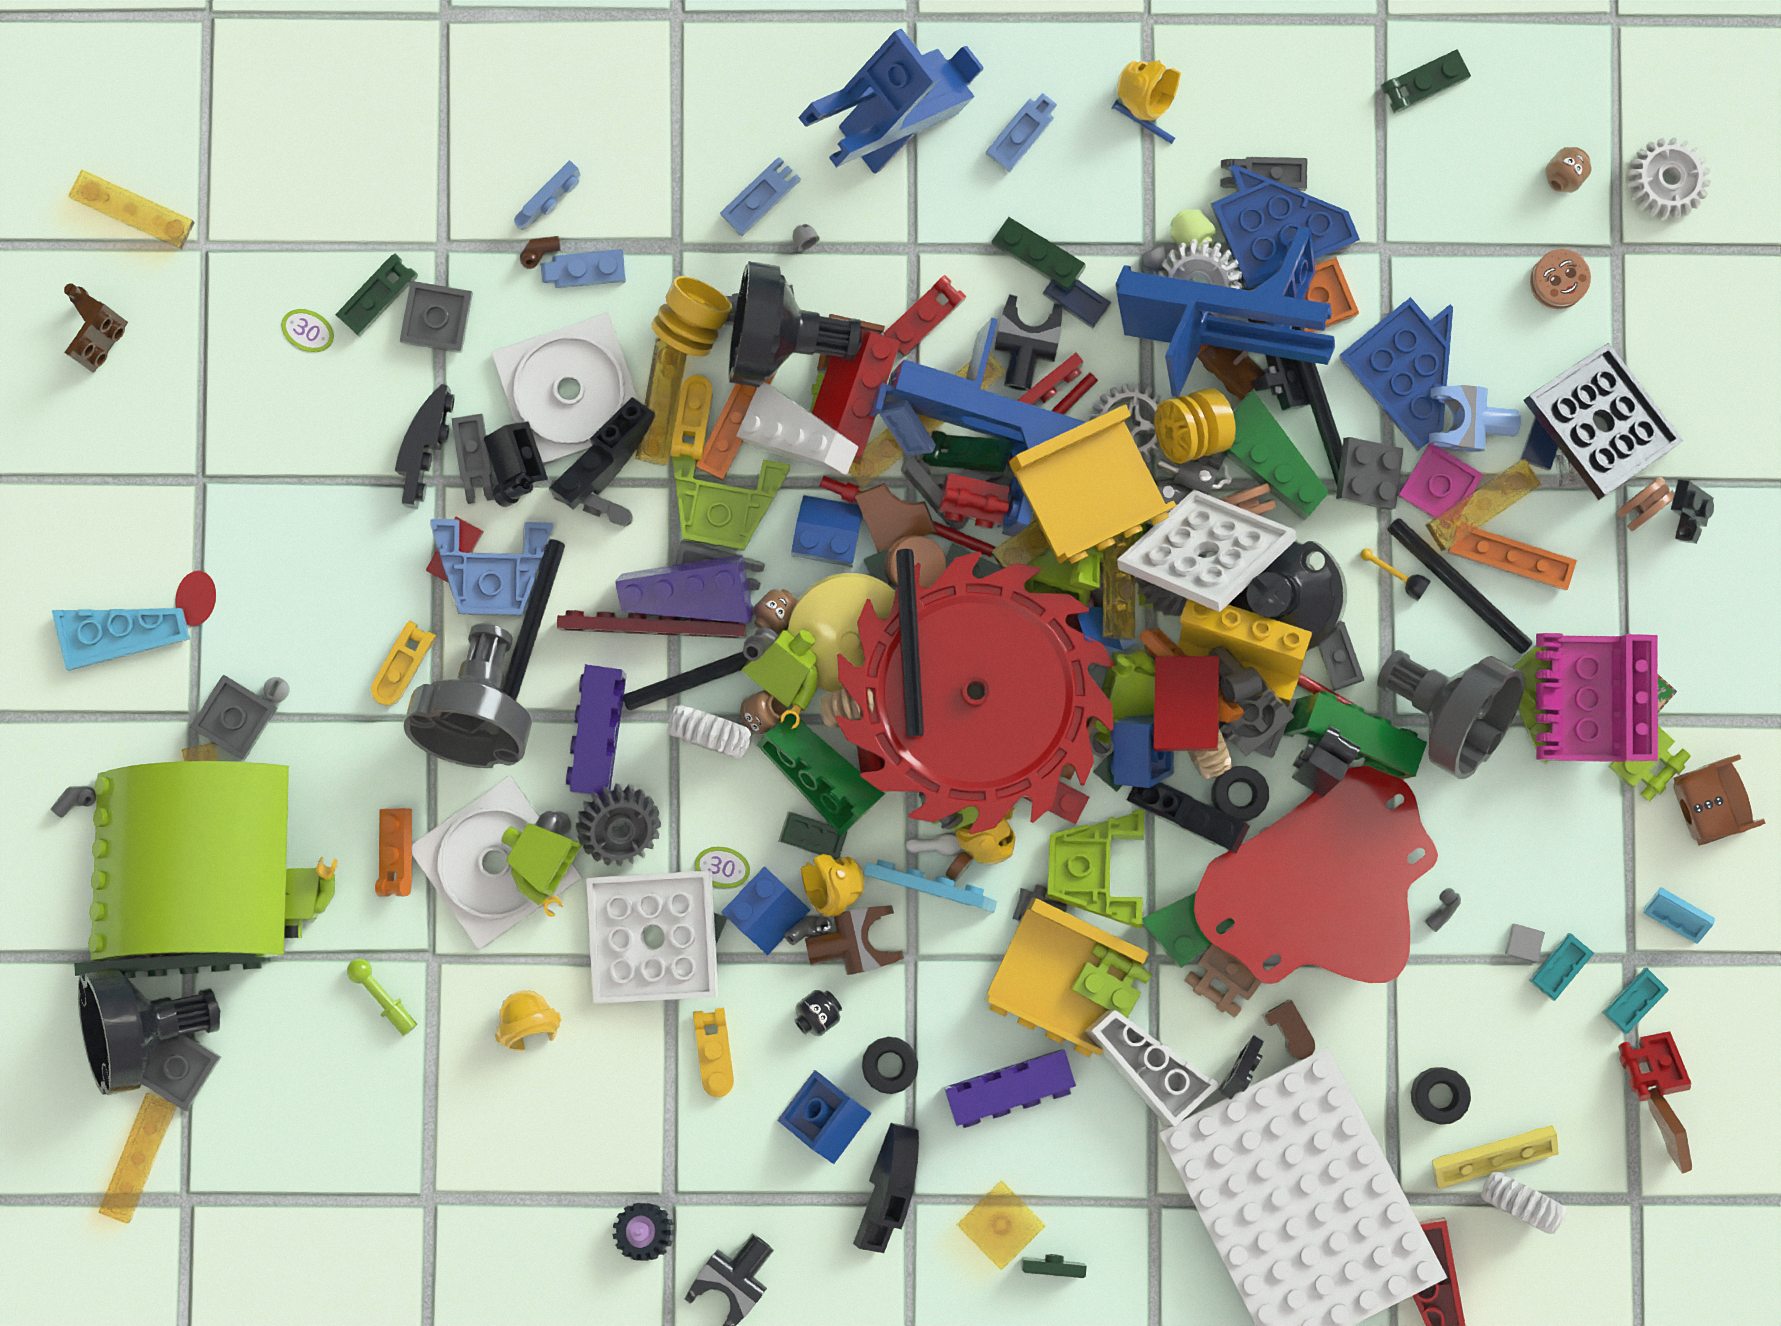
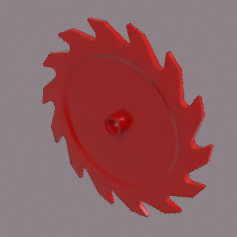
M980 551L956 557L930 588H923L920 585L921 564L917 563L914 565L924 725L923 736L912 738L906 735L898 585L891 613L887 619H879L871 600L867 599L857 621L865 659L864 665L855 667L841 653L837 654L838 681L854 702L859 705L863 712V717L858 721H854L837 715L835 720L847 741L880 757L885 763L883 769L863 772L860 777L881 792H916L925 795V804L908 814L910 819L934 823L968 807H975L978 810V817L969 831L970 835L996 828L1021 797H1028L1031 800L1030 822L1034 823L1053 806L1061 769L1064 765H1071L1076 772L1080 785H1085L1094 764L1086 726L1087 719L1094 717L1109 731L1113 730L1112 703L1088 673V666L1097 664L1111 669L1115 665L1102 643L1090 637L1088 638L1093 642L1087 641L1084 634L1069 627L1065 622L1067 616L1088 613L1089 608L1070 594L1027 592L1024 584L1042 571L1039 567L1016 563L984 578H975L972 570L982 555ZM971 685H978L982 688L984 696L979 700L971 699L967 694V688ZM867 689H871L873 694V713L868 708Z

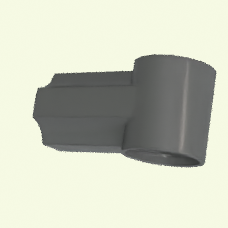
M1222 646L1211 650L1208 656H1219L1220 687L1225 699L1229 703L1243 700L1262 691L1261 678L1255 668H1244L1232 653Z

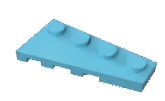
M181 608L52 610L65 667L68 671L190 640L184 611Z
M880 859L877 860L876 865L866 863L863 874L910 889L913 888L937 897H944L968 906H976L992 913L995 912L997 901L984 896V889L966 884L965 890L953 887L955 882L953 880L936 876L935 881L924 878L925 872L908 867L906 873L894 870L896 864Z

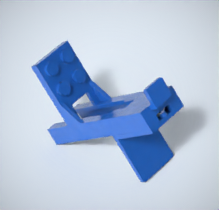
M901 28L889 36L843 89L811 102L798 118L805 127H808L856 106L839 125V129L846 137L837 143L841 150L833 153L829 159L837 168L861 157L870 170L876 174L885 167L916 133L958 115L975 97L967 86L983 71L984 67L968 46L961 47L949 60L944 57L938 48L922 55Z
M1298 227L1294 238H1290L1288 241L1287 255L1284 261L1281 260L1279 262L1277 273L1252 291L1131 271V266H1123L1115 286L1124 335L1170 343L1165 360L1172 397L1179 398L1202 344L1328 365L1335 349L1334 336L1292 329V326L1324 331L1326 319H1330L1332 315L1331 304L1304 300L1316 272L1311 228ZM1208 312L1266 321V323L1259 324L1211 316Z
M991 318L977 333L966 378L903 359L890 374L888 384L882 383L876 389L869 416L876 417L881 412L883 403L908 400L917 414L998 439L1010 440L1013 446L1011 458L1086 423L1082 420L980 389L998 321L995 318ZM1013 476L1009 484L1011 499L1002 522L1004 524L1002 534L1010 537H1015L1029 526L1033 511L1017 478Z

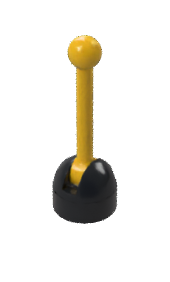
M1363 549L1360 553L1364 561H1372L1405 582L1406 593L1417 602L1431 582V580L1420 574L1409 577L1405 576L1375 557L1370 549Z

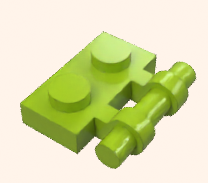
M1658 726V760H1661L1666 766L1656 777L1649 770L1657 761L1612 762L1608 767L1631 788L1635 787L1640 780L1643 781L1647 787L1640 795L1650 802L1657 794L1661 795L1667 788L1665 785L1675 774L1679 775L1685 769L1684 764L1691 755L1683 748L1675 756L1671 755L1668 749L1676 741Z
M1097 942L1091 952L1100 958L1097 967L1089 962H1085L1071 990L1106 1010H1116L1128 1018L1142 993L1131 987L1133 981L1138 979L1146 984L1152 973L1142 968L1141 963L1135 960L1131 962L1119 955L1117 951L1106 948ZM1111 965L1125 972L1121 980L1107 973Z

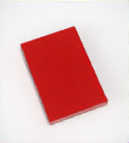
M1219 656L1155 657L1154 751H1218Z

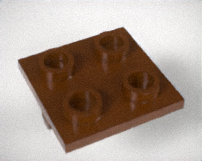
M69 283L64 287V293L69 296L70 301L74 304L85 323L64 353L94 373L98 367L104 364L109 350L116 341L121 339L129 322L101 301H97L89 296L83 287H76L73 283Z
M1248 319V320H1247V321H1249V322L1259 323V324H1265V323H1266V321H1260V320H1254V319ZM1208 345L1197 355L1204 368L1213 373L1224 384L1226 390L1235 395L1239 400H1242L1254 389L1253 379L1266 374L1248 356L1251 353L1248 351Z

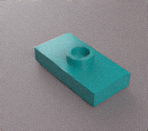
M1567 933L1529 979V982L1552 1001H1555L1594 955V952L1573 934Z
M1643 968L1602 1013L1624 1035H1627L1669 989L1648 968Z

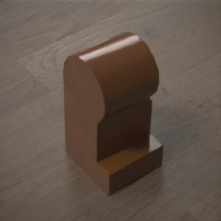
M1288 999L1261 1015L1267 1026H1273L1274 1024L1278 1026L1285 1038V1048L1290 1056L1297 1059H1305L1313 1054L1315 1050L1314 1038L1292 1000Z

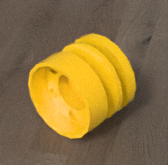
M678 276L673 280L665 296L667 304L660 306L658 315L654 317L651 323L652 330L662 341L676 350L697 357L707 356L713 348V343L718 338L717 329H721L725 325L733 310L732 303L719 290L695 278Z
M1206 388L1192 392L1187 396L1180 395L1179 398L1166 399L1158 404L1155 411L1154 425L1156 437L1166 457L1174 463L1182 464L1190 460L1199 459L1203 455L1210 456L1224 452L1231 448L1235 440L1236 426L1231 406L1225 396L1215 388Z

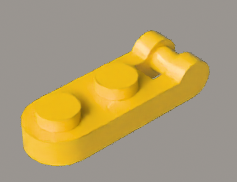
M693 375L683 382L671 445V456L673 457L688 455L692 456L694 460L702 461L713 397L712 385L706 377ZM683 437H695L694 444L683 442Z
M410 620L405 624L372 683L371 694L374 700L385 706H391L400 701L427 652L434 644L437 635L430 631L425 633L417 628L418 625ZM410 639L419 643L416 651L406 647Z
M715 1008V1012L703 1013V1010L693 1011L703 1088L713 1097H723L731 1091L734 1085L725 1008ZM717 1024L718 1034L706 1035L705 1026Z

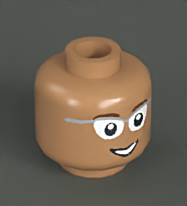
M1564 147L1560 149L1545 168L1550 187L1555 191L1565 193L1577 191L1592 171L1589 155L1578 147Z
M776 589L770 590L753 607L756 627L758 629L767 627L777 634L783 630L786 631L797 599L785 589L781 591Z
M762 690L743 700L740 709L741 720L751 732L763 734L781 721V716L787 711V707L766 690Z

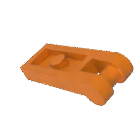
M379 809V879L375 883V892L379 897H389L392 894L398 897H406L410 894L412 887V809Z

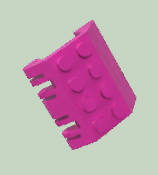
M1536 633V647L1546 648V651L1536 652V659L1550 661V670L1536 671V679L1546 680V683H1536V710L1546 711V714H1536V722L1542 724L1550 723V733L1536 734V742H1546V746H1536V760L1579 762L1658 761V635L1570 636L1563 635V633Z

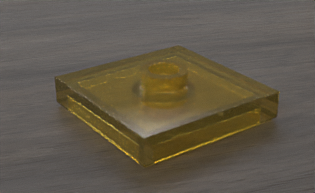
M1002 1180L957 1223V1226L1001 1271L1046 1227Z

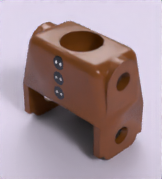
M1740 754L1712 762L1673 778V788L1690 834L1697 841L1698 846L1766 824L1764 818L1753 820L1746 788L1739 773L1732 764L1742 759Z

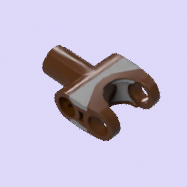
M893 906L862 907L844 911L842 914L834 916L837 931L805 938L810 965L813 966L843 959L846 974L852 975L875 970L904 959L902 950L892 953L879 951L870 944L868 939L870 926L876 920L881 919V916L894 914Z

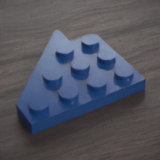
M1235 164L1228 168L1238 192L1210 203L1233 260L1238 261L1237 269L1242 272L1241 279L1246 289L1268 280L1277 273L1279 262L1281 260L1284 261L1287 255L1288 241L1290 238H1294L1299 226L1311 228L1314 260L1360 240L1349 211Z
M1409 297L1341 353L1338 358L1414 448L1419 451L1429 442L1430 433H1440L1444 427L1445 404L1439 402L1438 399L1431 398V389L1447 386L1453 306L1451 304L1430 320L1415 301Z

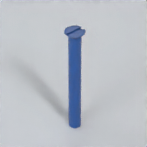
M1118 100L1113 104L1111 109H1116L1172 144L1176 137L1150 121L1136 118L1131 110L1119 103Z

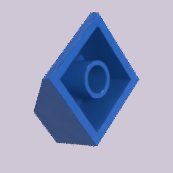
M803 495L792 544V556L853 567L862 520V512L859 505Z
M1154 714L1126 716L1114 722L1113 730L1111 731V742L1114 744L1111 772L1114 774V784L1150 788L1174 774V751H1154Z
M764 866L721 913L765 954L769 955L785 938L784 934L810 912V909Z
M814 1070L777 1121L810 1149L835 1164L872 1113L818 1071Z

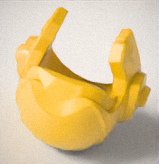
M1159 59L1149 63L1131 61L1122 69L1118 77L1117 95L1136 118L1153 121L1169 109L1178 90L1181 72L1174 68L1166 69Z
M1012 807L994 829L972 835L969 834V831L974 823L956 829L958 845L974 857L978 863L995 865L1004 862L1013 855L1016 836L1007 821L1013 817L1015 808Z
M821 854L814 857L813 862L815 865L806 862V865L800 868L804 889L812 906L824 916H838L863 894L864 874L860 865L850 856L846 858L839 857L834 860L831 855Z
M517 991L503 1000L499 1009L500 1022L496 1026L497 1033L495 1038L498 1043H501L502 1046H506L510 1050L524 1051L523 1037L547 1033L550 1042L554 1041L562 1018L560 1013L556 1012L554 1008H550L544 997L535 991Z

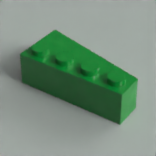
M1252 389L1233 412L1236 426L1235 440L1231 448L1224 452L1227 453L1226 456L1259 484L1268 483L1271 489L1269 492L1305 521L1329 491Z
M1319 691L1316 694L1294 699L1297 700L1292 711L1295 717L1287 723L1284 735L1293 737L1294 734H1301L1309 737L1307 744L1310 741L1316 743L1325 729L1331 725L1341 731V736L1361 747L1354 760L1364 758L1363 764L1365 766L1400 779L1416 777L1427 742L1417 738L1418 733L1415 731L1393 727L1390 720L1381 716L1371 717L1365 714L1364 709L1358 705L1350 703L1345 705L1336 701L1337 697L1329 692Z
M788 714L785 716L783 723L779 721L761 738L757 746L842 836L866 815L886 793L879 791L860 777L861 772L807 727L801 719L799 725L791 729L796 723V716Z
M1196 891L1142 917V926L1178 968H1183L1211 944L1202 933L1196 921L1194 913ZM1227 918L1217 925L1216 932L1218 934L1224 933L1234 924V920Z

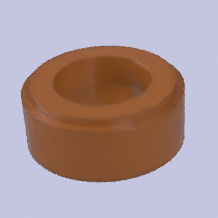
M966 851L961 852L947 869L946 876L956 882L968 869L974 858Z

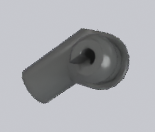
M70 786L66 788L50 810L63 818L72 806H92L96 801L95 790L88 786Z
M1446 888L1440 893L1439 899L1443 904L1425 921L1434 932H1437L1450 920L1461 904L1460 894L1455 893L1452 888Z
M806 916L789 929L784 936L787 942L794 946L804 937L829 933L832 929V922L825 916Z

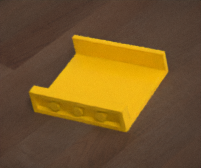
M1126 404L1017 454L1009 461L1059 564L1067 560L1074 564L1088 557L1086 551L1097 547L1098 551L1106 549L1115 544L1114 538L1121 534H1124L1125 538H1129L1143 530L1141 525L1148 521H1151L1152 525H1156L1170 517L1168 512L1176 507L1174 500L1165 504L1124 422L1131 416Z
M1187 599L1179 621L1182 623V628L1177 646L1187 656H1208L1211 650L1218 646L1228 649L1244 668H1255L1283 703L1289 706L1300 676L1312 632L1231 605H1227L1218 612Z
M1031 897L983 1000L991 1003L989 1010L1006 1017L1008 1012L1019 1016L1016 1023L1033 1031L1036 1025L1046 1029L1045 1036L1060 1044L1063 1043L1064 1039L1075 1043L1073 1050L1087 1057H1090L1092 1052L1101 1056L1103 1050L1097 1047L1085 1033V1030L1107 1010L1071 990V987L1085 962H1089L1097 967L1100 958L1091 953L1097 942L1106 948L1117 951L1119 955L1131 962L1135 960L1144 964L1149 952L1037 898ZM1113 965L1107 971L1108 974L1119 980L1125 974V972Z

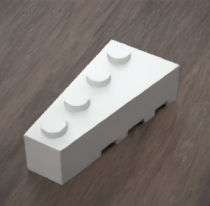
M766 382L757 387L736 435L759 450L842 475H847L859 448Z
M1107 1010L1085 1030V1033L1098 1048L1103 1050V1054L1168 1127H1176L1221 1085L1199 1071L1190 1062L1175 1054L1169 1047L1151 1037L1149 1033L1116 1010Z

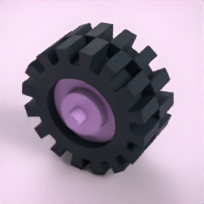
M634 1203L633 1206L625 1207V1211L619 1213L616 1217L619 1219L618 1223L613 1224V1228H616V1233L612 1234V1236L618 1242L615 1246L623 1251L622 1255L636 1261L655 1260L659 1255H664L667 1252L665 1248L671 1246L673 1242L670 1240V1236H674V1230L670 1228V1225H673L672 1219L667 1218L669 1214L665 1210H661L660 1206L651 1203Z

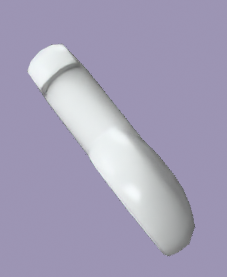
M945 833L936 839L911 838L907 840L905 846L907 851L912 854L937 851L943 856H955L964 851L958 845L956 834Z

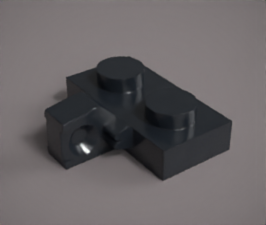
M1265 355L1268 368L1265 369L1266 374L1252 380L1255 392L1271 389L1272 396L1277 395L1282 411L1299 409L1310 405L1296 360Z
M1679 479L1671 505V510L1680 515L1675 539L1680 542L1697 544L1702 532L1701 527H1707L1708 519L1713 515L1714 497L1692 482Z
M1253 1035L1240 1051L1232 1069L1221 1082L1218 1089L1222 1095L1231 1100L1237 1092H1244L1253 1079L1249 1072L1250 1070L1254 1072L1263 1055L1259 1054L1264 1043L1263 1040Z

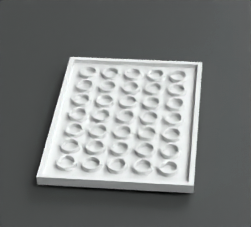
M1329 1047L1247 1087L1244 1092H1237L1231 1100L1225 1098L1182 1120L1176 1127L1170 1126L1158 1132L1256 1326H1353L1447 1278Z

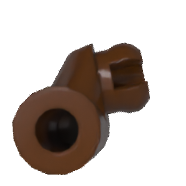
M559 236L531 239L520 254L522 266L526 269H533L538 265L545 253L561 251Z

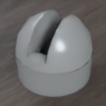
M808 224L799 225L793 230L792 238L799 251L811 248L820 239L815 229Z
M1164 246L1141 254V257L1147 268L1160 270L1163 268L1162 263L1164 259H1167V253Z
M272 677L265 682L263 692L270 701L282 702L288 697L290 687L286 680L280 677ZM277 681L281 684L276 689L274 695H269Z
M1094 735L1092 736L1090 744L1095 755L1105 757L1112 753L1114 750L1112 742L1109 743L1111 747L1107 750L1103 744L1094 738Z

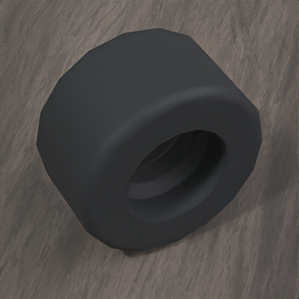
M1234 766L1215 779L1211 789V801L1214 808L1247 822L1258 817L1266 809L1269 801V786L1265 777L1256 769L1248 766ZM1236 782L1246 783L1252 790L1251 801L1245 806L1234 805L1228 797L1229 788Z
M887 1036L875 1040L868 1046L862 1059V1071L865 1080L873 1089L880 1093L895 1094L904 1091L913 1083L917 1076L918 1060L915 1051L909 1043L897 1037ZM894 1053L900 1057L902 1070L897 1076L889 1078L881 1075L877 1067L878 1060L883 1054Z
M1444 1067L1429 1068L1421 1072L1414 1080L1410 1091L1411 1103L1416 1113L1424 1120L1439 1125L1452 1124L1460 1120L1468 1111L1471 1102L1470 1087L1465 1078L1457 1071ZM1439 1083L1446 1084L1452 1091V1101L1444 1108L1433 1106L1429 1100L1430 1089Z

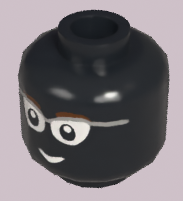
M814 990L796 1004L795 1012L797 1018L794 1019V1022L805 1035L810 1032L814 1036L821 1037L839 1023L842 1007L835 996L828 990L825 992Z

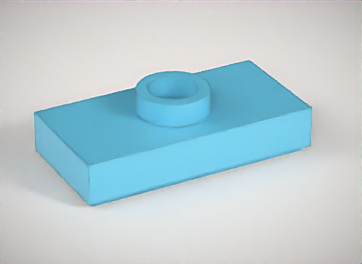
M1662 887L1653 895L1643 910L1645 915L1696 944L1702 940L1715 922L1713 916Z

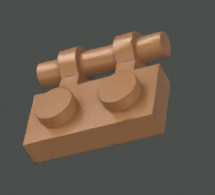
M1212 943L1197 961V964L1206 970L1204 975L1199 977L1190 971L1184 979L1186 983L1193 987L1192 991L1199 996L1204 995L1216 1004V1009L1222 1013L1226 1011L1234 1018L1242 1009L1233 1002L1237 994L1249 1001L1262 983L1237 957ZM1214 977L1229 987L1225 994H1222L1210 985Z

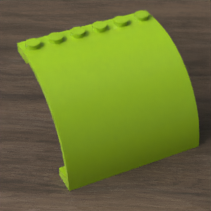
M180 761L131 765L98 773L94 786L97 801L96 810L93 815L95 841L92 845V855L94 857V872L91 876L93 902L89 911L90 919L92 920L91 935L88 941V948L91 952L90 960L106 961L122 956L161 953L256 954V957L265 958L284 955L289 766L253 762Z

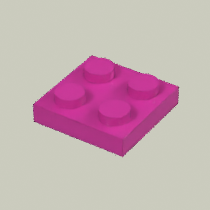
M1428 444L1398 493V497L1448 528H1451L1484 474L1440 447Z

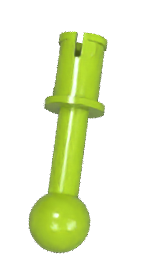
M358 958L349 963L347 967L348 978L354 983H362L383 1007L384 1011L381 1013V1016H386L403 1037L418 1025L402 1006V1000L399 998L394 1002L374 979L372 967L367 960Z

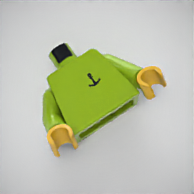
M320 857L316 868L286 869L284 938H302V919H317L318 914L326 910L335 895L334 872L338 866L337 859H333L331 867L325 866L323 863L324 858Z

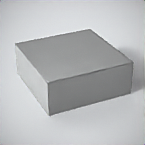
M1513 923L1505 954L1538 962L1545 932Z

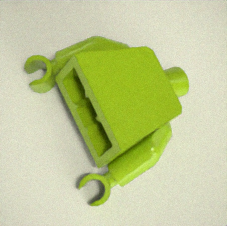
M1137 650L1127 655L1112 652L1111 660L1115 666H1112L1111 669L1108 668L1102 691L1112 703L1113 726L1114 722L1126 716L1154 714L1155 660L1143 650ZM1098 720L1095 728L1100 732L1095 734L1094 738L1103 744H1109L1111 742V731Z

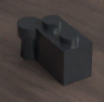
M529 421L504 425L483 437L499 483L493 489V498L499 506L507 508L517 503L521 496L530 493L534 487L548 480Z
M1329 725L1316 743L1310 741L1306 748L1299 752L1292 766L1296 767V770L1291 778L1324 797L1341 782L1349 768L1348 764L1353 762L1361 747L1341 736V731Z

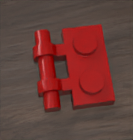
M1671 1031L1640 1037V1049L1632 1050L1629 1042H1623L1618 1046L1621 1054L1619 1060L1622 1067L1627 1069L1630 1077L1628 1081L1632 1092L1637 1094L1639 1101L1650 1099L1651 1095L1648 1088L1656 1086L1659 1096L1691 1089V1080ZM1646 1062L1650 1072L1642 1073L1639 1064Z

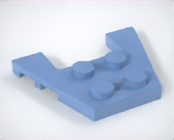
M431 519L430 527L458 614L521 616L541 558L543 557L549 535L551 534L553 523L524 522L523 554L462 553L459 551V520Z

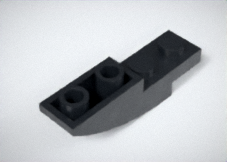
M441 384L423 403L413 418L401 444L395 471L399 475L406 476L401 502L405 507L418 509L419 501L424 502L427 484L423 483L425 471L429 472L432 462V453H428V449L441 450L442 443H447L450 427L446 424L447 412L452 413L455 402V395L451 394V389L448 385Z
M631 397L590 437L592 446L549 487L552 495L573 510L592 492L599 495L631 458L656 416L655 412Z
M1162 782L1150 788L1133 786L1126 799L1128 802L1141 809H1145V811L1235 854L1250 828V825L1200 802L1192 796Z
M893 1122L889 1125L869 1181L875 1187L853 1242L859 1249L884 1254L893 1229L902 1230L911 1202L917 1172L919 1130L916 1127Z

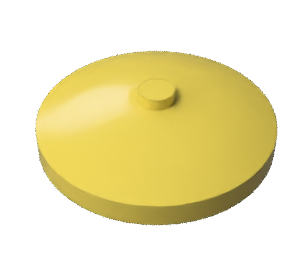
M841 573L816 582L800 596L790 615L788 633L795 637L801 630H806L814 636L815 643L810 650L817 656L814 664L818 671L817 687L828 692L844 689L838 681L837 654L839 653L855 667L864 665L865 659L857 621L867 599L871 600L879 619L885 620L890 616L896 591L888 584L865 574Z

